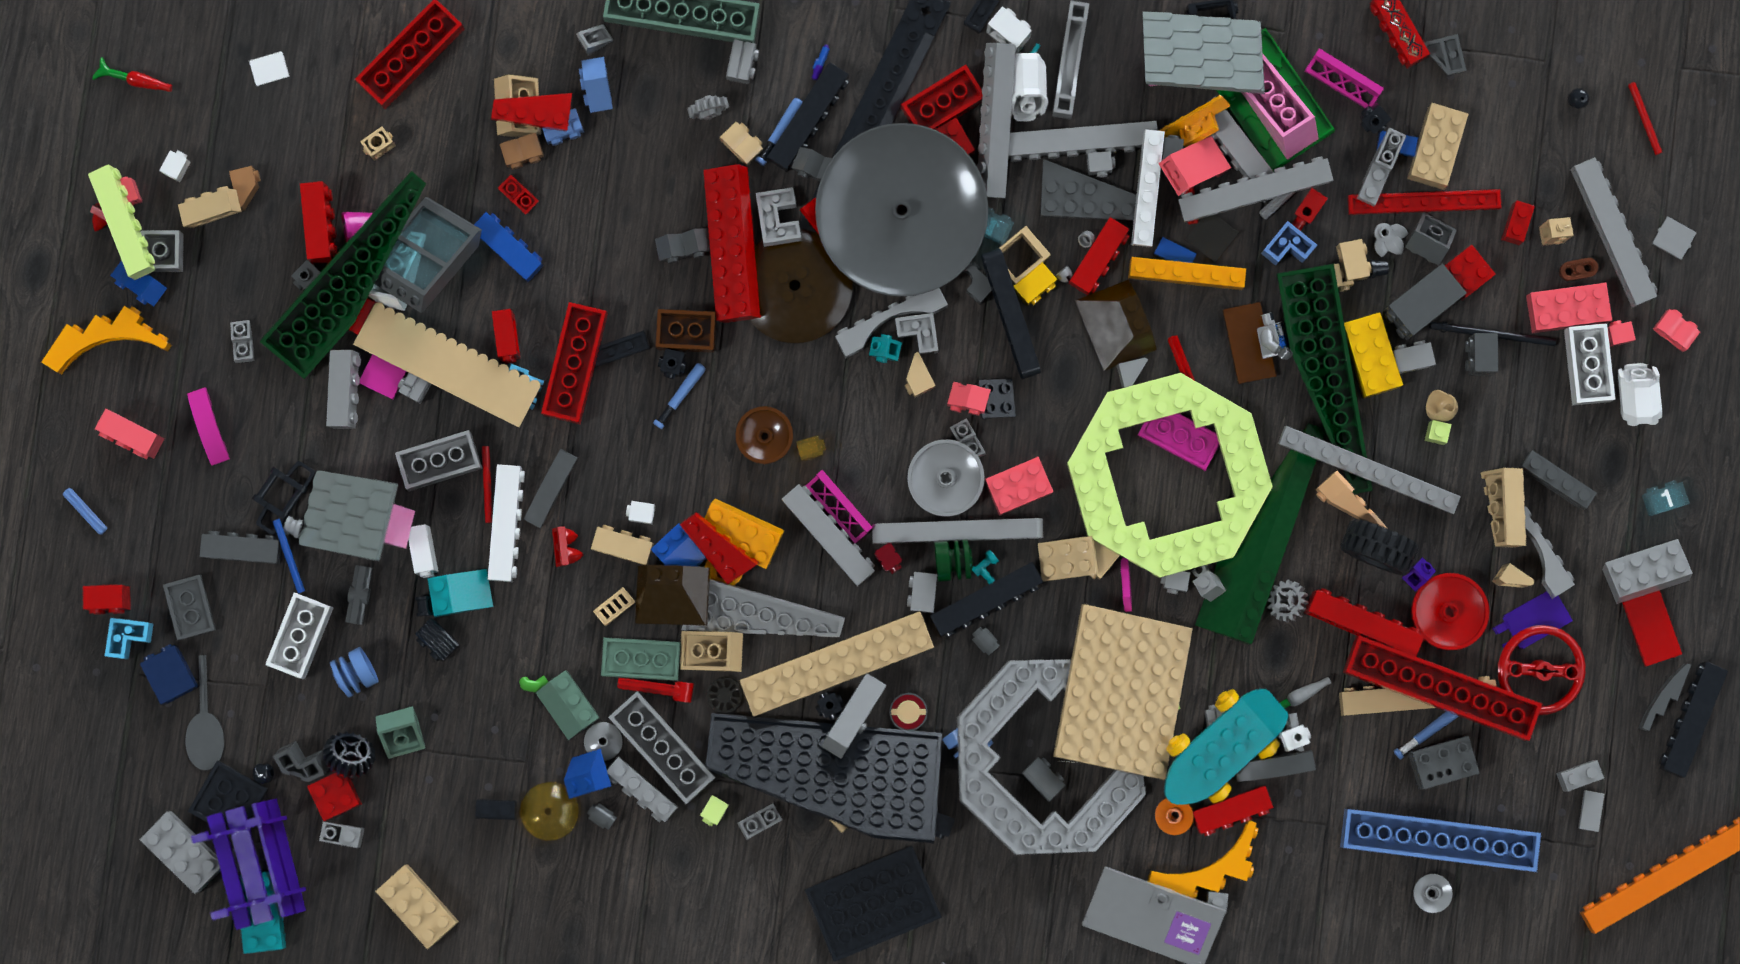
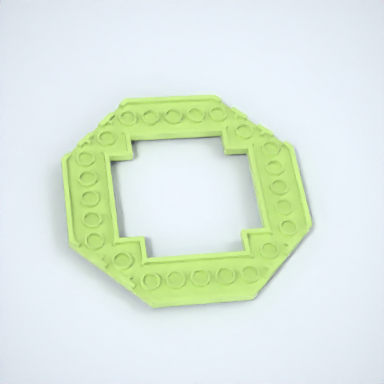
M1182 373L1107 392L1067 462L1087 536H1092L1094 541L1151 572L1158 578L1233 558L1273 487L1252 414ZM1190 411L1195 429L1214 424L1234 497L1216 502L1222 521L1149 540L1144 522L1125 526L1105 453L1123 448L1119 429Z

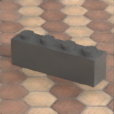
M1533 450L1526 454L1518 467L1523 469L1524 473L1580 510L1587 509L1597 492Z
M208 531V534H202L200 557L280 564L281 544L277 540V536L265 535V539H260L255 534H246V537H238L239 533L227 532V536L219 535L217 531Z

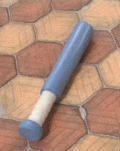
M1444 712L1416 734L1411 741L1400 749L1396 748L1394 750L1395 755L1401 760L1405 753L1416 745H1420L1459 716Z

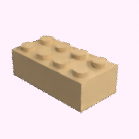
M1434 103L1430 104L1407 179L1443 190L1448 186L1468 113Z
M408 864L404 865L376 890L378 895L427 949L431 948L459 923L455 916Z

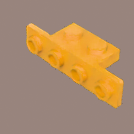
M1219 95L1173 123L1164 126L1159 131H1165L1164 138L1168 137V135L1181 136V139H1184L1183 145L1188 147L1219 131L1215 115L1230 107V104L1224 97Z

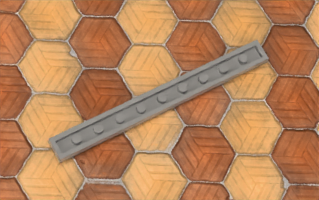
M1284 426L1278 442L1279 445L1450 514L1455 513L1461 497L1288 426Z

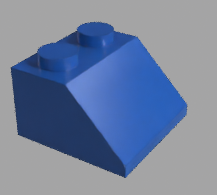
M679 523L651 548L653 553L665 565L698 567L706 559Z
M601 749L571 759L564 778L569 799L611 787Z

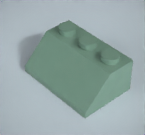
M566 670L536 692L568 740L600 719L597 712Z

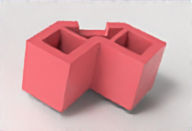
M953 382L947 406L951 407L950 410L961 413L962 410L966 411L968 409V413L980 416V413H985L991 390L972 384L962 385L961 383Z

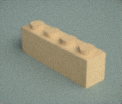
M1500 468L1481 472V477L1486 482L1484 492L1485 495H1488L1490 505L1487 506L1488 513L1493 517L1491 528L1495 547L1526 546L1523 469Z

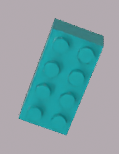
M261 872L267 896L275 895L270 873ZM239 875L245 901L247 903L248 898L246 895L242 875ZM277 902L270 904L274 920L254 925L250 906L247 907L252 926L241 929L243 954L286 948L283 917L281 918Z

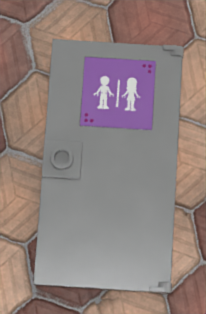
M1105 866L1087 913L1082 921V926L1186 964H1205L1226 910Z

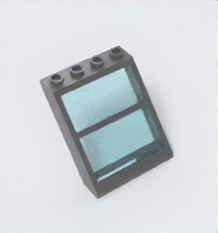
M425 197L410 214L375 285L420 313L424 312L479 247L482 229L432 199Z

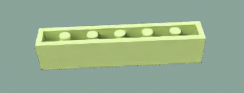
M108 164L89 173L88 176L128 277L137 280L156 271L153 265L155 260L147 250L148 242L140 232L142 227L134 217L135 209L131 202H128L127 189L121 184L120 179L122 177L119 170Z

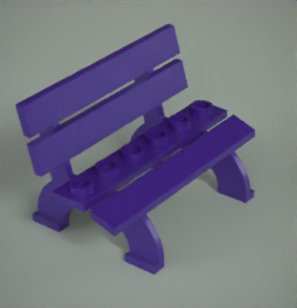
M277 799L252 804L255 818L249 820L247 819L244 806L225 811L230 830L226 828L223 812L207 816L211 835L207 831L191 836L193 844L213 839L230 907L211 912L212 920L229 916L231 911L235 928L239 930L252 926L247 909L248 906H250L254 925L274 920L270 908L272 903H278L281 918L306 911L301 893L306 891V888H300L283 824V821L287 820V816H281ZM258 827L275 895L267 896L250 828ZM229 834H231L232 841H233V845H234V848H235V852H236V856H237L239 868H240V871H241V875H242V879H243V883H244L246 895H247V898H248V902H247V903H246V901H245L243 889H242V886H241V882H240V878H239V874H238L236 862H235V859H234V855H233V851H232V847H231V843H230V839H229Z

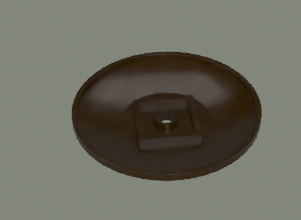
M800 229L802 241L764 247L763 240H761L754 246L761 318L749 320L766 336L780 342L794 344L817 340L832 331L845 316L851 302L853 289L852 280L843 274L832 262L821 242L819 234ZM793 280L800 282V288L796 291L791 290L789 287L790 282Z

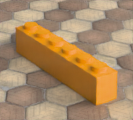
M1131 257L1128 278L1242 290L1245 287L1246 269Z

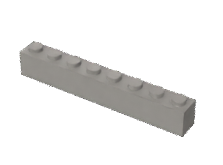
M986 43L984 51L985 67L983 69L984 82L982 88L983 97L977 168L982 176L987 197L1006 198L1015 44Z
M1157 121L1010 133L1008 159L1011 162L1021 161L1022 158L1039 160L1041 156H1048L1049 159H1054L1067 154V157L1079 156L1078 153H1086L1088 155V153L1111 151V154L1116 153V150L1134 152L1135 149L1142 148L1144 130L1157 131Z
M1316 157L1311 159L1312 163L1304 164V161L1293 164V168L1290 169L1280 167L1274 169L1275 173L1268 175L1267 172L1256 174V178L1250 180L1248 177L1238 179L1236 184L1223 183L1218 185V189L1211 190V187L1201 189L1200 194L1193 195L1192 192L1181 195L1182 199H1178L1184 223L1333 182V176L1328 158Z
M1594 157L1575 165L1570 170L1631 307L1633 308L1656 298V285L1653 282L1651 283L1649 279V270L1641 261L1642 254L1633 243L1634 236L1625 225L1626 218L1617 207L1619 206L1617 198L1611 194V185L1609 180L1603 176V167L1600 161H1597Z

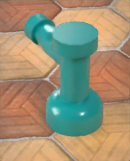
M989 549L985 553L986 558L977 566H973L972 571L977 577L981 575L987 580L988 584H991L995 579L991 577L986 567L991 563L997 564L999 560Z

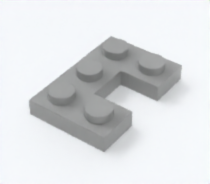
M794 188L756 193L764 247L802 241L799 221L779 222L778 210L796 208Z

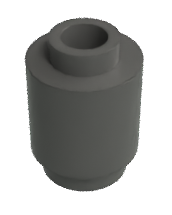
M979 627L972 634L974 636L972 641L988 656L1000 646L997 643L998 640L986 627L984 629Z
M600 803L597 806L593 804L587 813L590 815L588 819L602 829L606 828L609 830L617 819L613 815L614 812Z

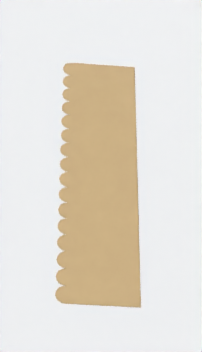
M380 302L374 304L353 344L517 427H520L540 389L539 381H530L527 375L519 377L517 370L509 371L508 366L505 364H501L498 367L497 360L490 359L488 361L487 355H478L475 349L467 351L465 344L457 345L455 339L450 338L447 340L446 335L443 333L436 335V331L433 328L426 330V326L423 323L416 324L413 318L405 320L403 313L395 314L393 308L385 309L384 305Z

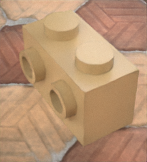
M1362 239L1339 243L1336 246L1340 266L1344 270V282L1364 280L1370 276L1372 268L1370 262H1367V247L1365 243L1363 244Z

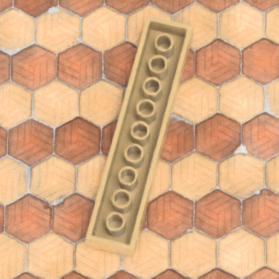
M919 611L741 679L740 683L752 715L755 717L860 677L866 673L933 649L934 646L922 614Z

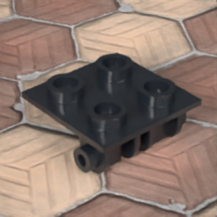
M1012 379L978 380L977 386L991 390L985 413H980L982 419L1016 417Z

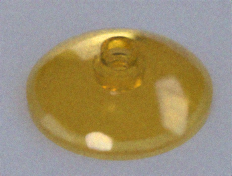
M553 782L541 783L530 789L523 798L520 808L521 820L526 830L534 837L548 841L566 836L574 828L579 812L576 798L569 799L566 787ZM546 808H550L552 810V813L550 815L545 814Z

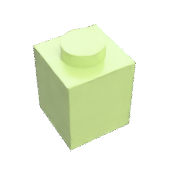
M1436 420L1430 421L1425 441L1445 445L1448 442L1452 424Z
M712 795L700 815L704 817L702 821L710 826L713 824L718 825L729 804Z

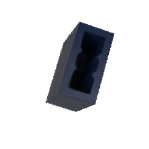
M171 644L160 649L161 653L157 655L153 653L144 657V662L140 663L161 705H166L199 687L179 647L172 646Z

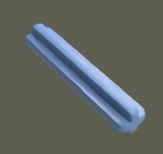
M68 488L64 491L63 496L98 534H103L107 530L106 525L73 489Z

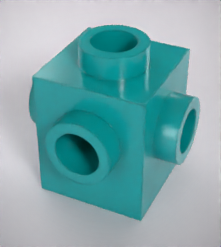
M881 334V337H873L869 356L875 357L876 361L881 363H887V360L898 361L902 342L893 340L892 336Z

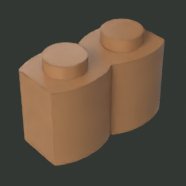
M537 133L500 144L508 168L518 169L525 162H530V164L541 161L540 158L544 157Z

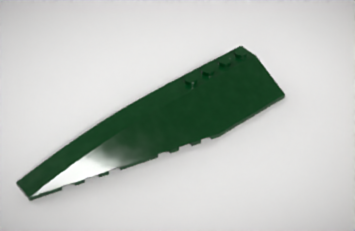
M413 171L401 181L261 338L260 342L303 379L307 377L355 323L426 185Z
M1334 264L1277 273L1289 349L1293 352L1294 361L1330 443L1367 458ZM1343 470L1348 483L1354 488L1353 494L1372 491L1371 481Z
M1309 423L1303 430V433L1323 440L1326 432L1325 429ZM1292 449L1288 452L1271 478L1273 487L1235 556L1217 562L1214 574L1219 577L1226 591L1211 602L1204 598L1195 626L1247 645L1252 644L1300 510L1316 459Z

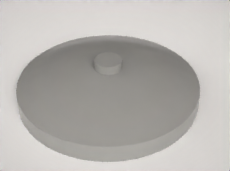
M937 440L925 445L913 457L908 469V487L913 499L922 509L933 515L943 517L959 515L976 503L983 490L984 469L979 457L967 445L955 440Z

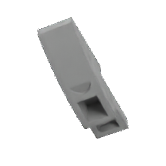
M1388 128L1366 172L1357 199L1372 206L1376 205L1389 172L1392 170L1406 138L1405 134Z

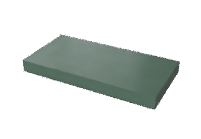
M603 637L601 676L678 681L681 642Z

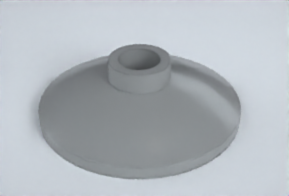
M607 722L596 723L585 734L584 746L587 753L601 749L604 761L614 758L622 748V735L613 724ZM600 738L606 739L605 745L599 743Z
M1427 874L1421 877L1415 884L1413 891L1414 900L1426 912H1441L1449 906L1452 900L1451 885L1441 875ZM1431 889L1435 891L1433 897H1430L1428 894Z

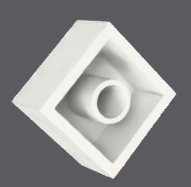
M1001 7L988 23L986 32L999 43L1015 44L1016 54L1030 39L1031 26L1024 20H1018L1015 17L1016 14L1011 9Z

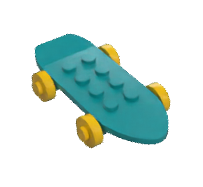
M1234 689L1224 691L1218 696V700L1215 703V707L1224 713L1191 743L1186 734L1176 735L1169 741V745L1166 748L1167 752L1173 757L1178 756L1171 764L1166 776L1164 793L1167 800L1177 805L1192 804L1206 798L1212 803L1223 801L1228 797L1232 788L1228 781L1256 755L1261 759H1265L1277 752L1280 742L1276 737L1285 727L1288 713L1268 690H1253L1240 698Z

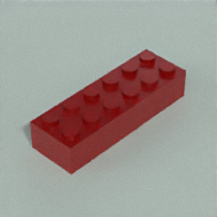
M433 0L355 80L378 104L386 109L465 28L438 0Z
M568 303L541 412L543 416L581 424L608 316L607 311L576 303Z
M1321 588V590L1318 589L1311 593L1308 600L1309 604L1306 605L1307 611L1303 613L1353 635L1362 636L1415 657L1417 656L1425 637L1420 634L1421 631L1414 627L1405 628L1402 626V622L1395 619H1384V614L1376 611L1374 613L1368 612L1367 607L1360 604L1352 605L1349 603V599L1342 596L1333 597L1331 596L1332 592Z

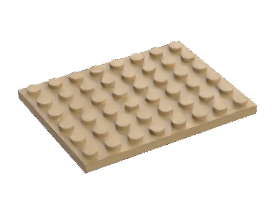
M1082 604L1053 757L1165 780L1170 757L1166 748L1174 735L1193 628Z

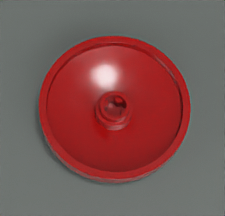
M1444 573L1430 578L1417 590L1412 601L1411 617L1414 627L1421 631L1420 634L1425 636L1423 640L1428 644L1442 650H1458L1468 647L1481 637L1489 620V604L1485 593L1475 581L1461 574Z

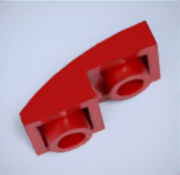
M509 175L497 188L525 215L539 202L512 175Z

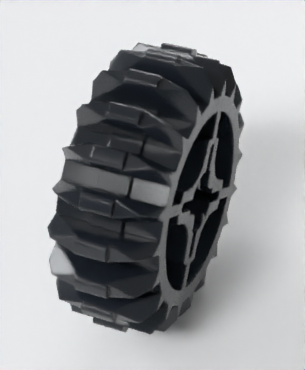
M347 731L343 734L338 732L326 741L323 748V761H325L326 767H330L331 772H337V776L342 774L344 778L350 776L353 779L356 775L360 778L363 774L366 775L373 767L376 758L375 748H372V743L368 742V738H362L361 734L355 735L354 731L351 734H348Z

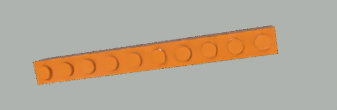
M1740 817L1734 819V824L1727 827L1725 825L1717 829V834L1701 838L1699 840L1701 843L1694 846L1692 844L1683 849L1684 853L1668 857L1665 864L1660 865L1659 863L1650 868L1651 872L1635 876L1632 883L1628 885L1623 883L1616 888V892L1612 894L1608 892L1602 895L1599 902L1595 904L1591 902L1583 907L1584 910L1579 913L1590 932L1598 933L1740 851Z

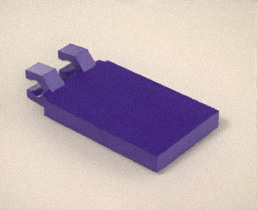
M1545 591L1503 615L1504 618L1502 619L1504 622L1492 629L1496 635L1509 629L1511 635L1514 636L1528 627L1537 625L1553 626L1560 629L1573 620L1560 597L1556 596L1552 599L1548 592ZM1549 634L1530 636L1517 646L1519 649H1524Z

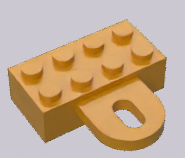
M716 498L711 502L704 518L716 527V531L721 535L727 536L731 543L738 548H742L746 555L758 561V566L765 569L769 566L785 531ZM707 559L705 567L710 568V579L726 583L723 578L718 576L716 569ZM743 575L736 578L729 584L736 585L741 580Z

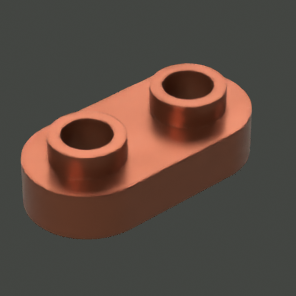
M1592 258L1568 261L1561 265L1559 275L1565 281L1590 278L1597 273L1598 264ZM1585 265H1588L1590 267L1589 272L1585 271ZM1566 269L1571 270V275L1566 274Z

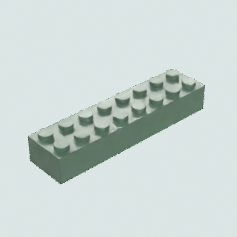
M606 0L603 18L605 22L729 42H733L736 39L755 43L760 3L741 0Z

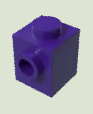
M1422 557L1402 579L1416 592L1431 578L1436 570Z

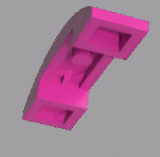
M206 387L187 393L194 421L210 464L213 466L230 460Z

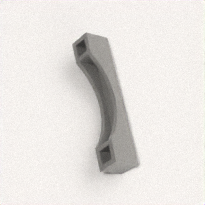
M1070 1L1052 113L1053 117L1071 119L1089 3Z
M940 288L924 294L905 297L906 301L900 304L897 301L889 305L888 310L884 312L879 310L871 315L872 318L866 321L863 318L855 322L854 327L850 329L845 327L839 330L835 339L844 357L848 358L862 351L872 333L890 319L907 314L933 313L934 315L948 308Z
M1525 506V533L1534 543L1539 553L1542 565V585L1553 599L1574 586V578L1569 571H1565L1562 566L1564 564L1559 555L1555 556L1552 551L1553 546L1548 539H1544L1541 534V527L1538 523L1532 521L1530 518L1532 516L1531 512Z

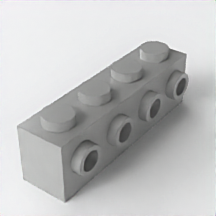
M330 350L326 426L333 429H356L358 421L356 408L359 402L357 388L360 383L358 368L361 359L359 353L353 350Z
M618 757L607 770L610 781L615 785L617 783L621 784L624 787L622 791L629 797L635 796L638 799L636 803L644 810L648 807L653 812L651 816L658 822L662 820L666 822L677 810L678 806L622 758Z

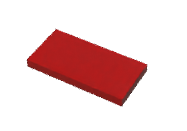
M1660 590L1622 602L1645 667L1682 655Z

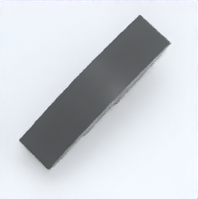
M563 449L559 450L524 520L539 528L543 526L578 457Z
M1682 664L1666 680L1646 709L1638 729L1650 731L1655 715L1664 716L1669 700L1678 701L1691 667L1690 664Z
M1308 750L1294 754L1290 752L1265 759L1260 757L1253 758L1235 774L1237 782L1252 781L1314 771L1316 767L1313 751Z

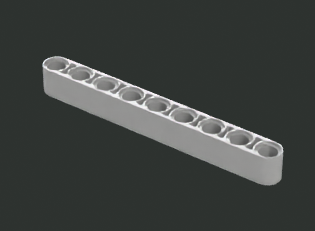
M1043 518L872 524L873 544L951 542L955 540L962 541V539L980 541L1044 538Z

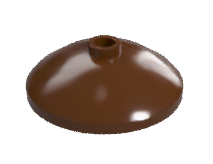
M767 406L756 407L746 412L739 420L735 433L736 443L741 453L750 461L759 464H770L783 458L789 451L793 441L792 426L788 418L781 411ZM763 433L768 434V439L763 440L761 435Z

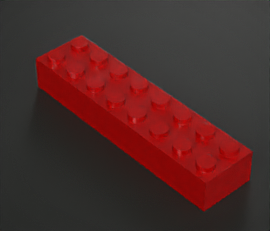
M735 164L703 170L716 321L729 323L761 318L748 167Z

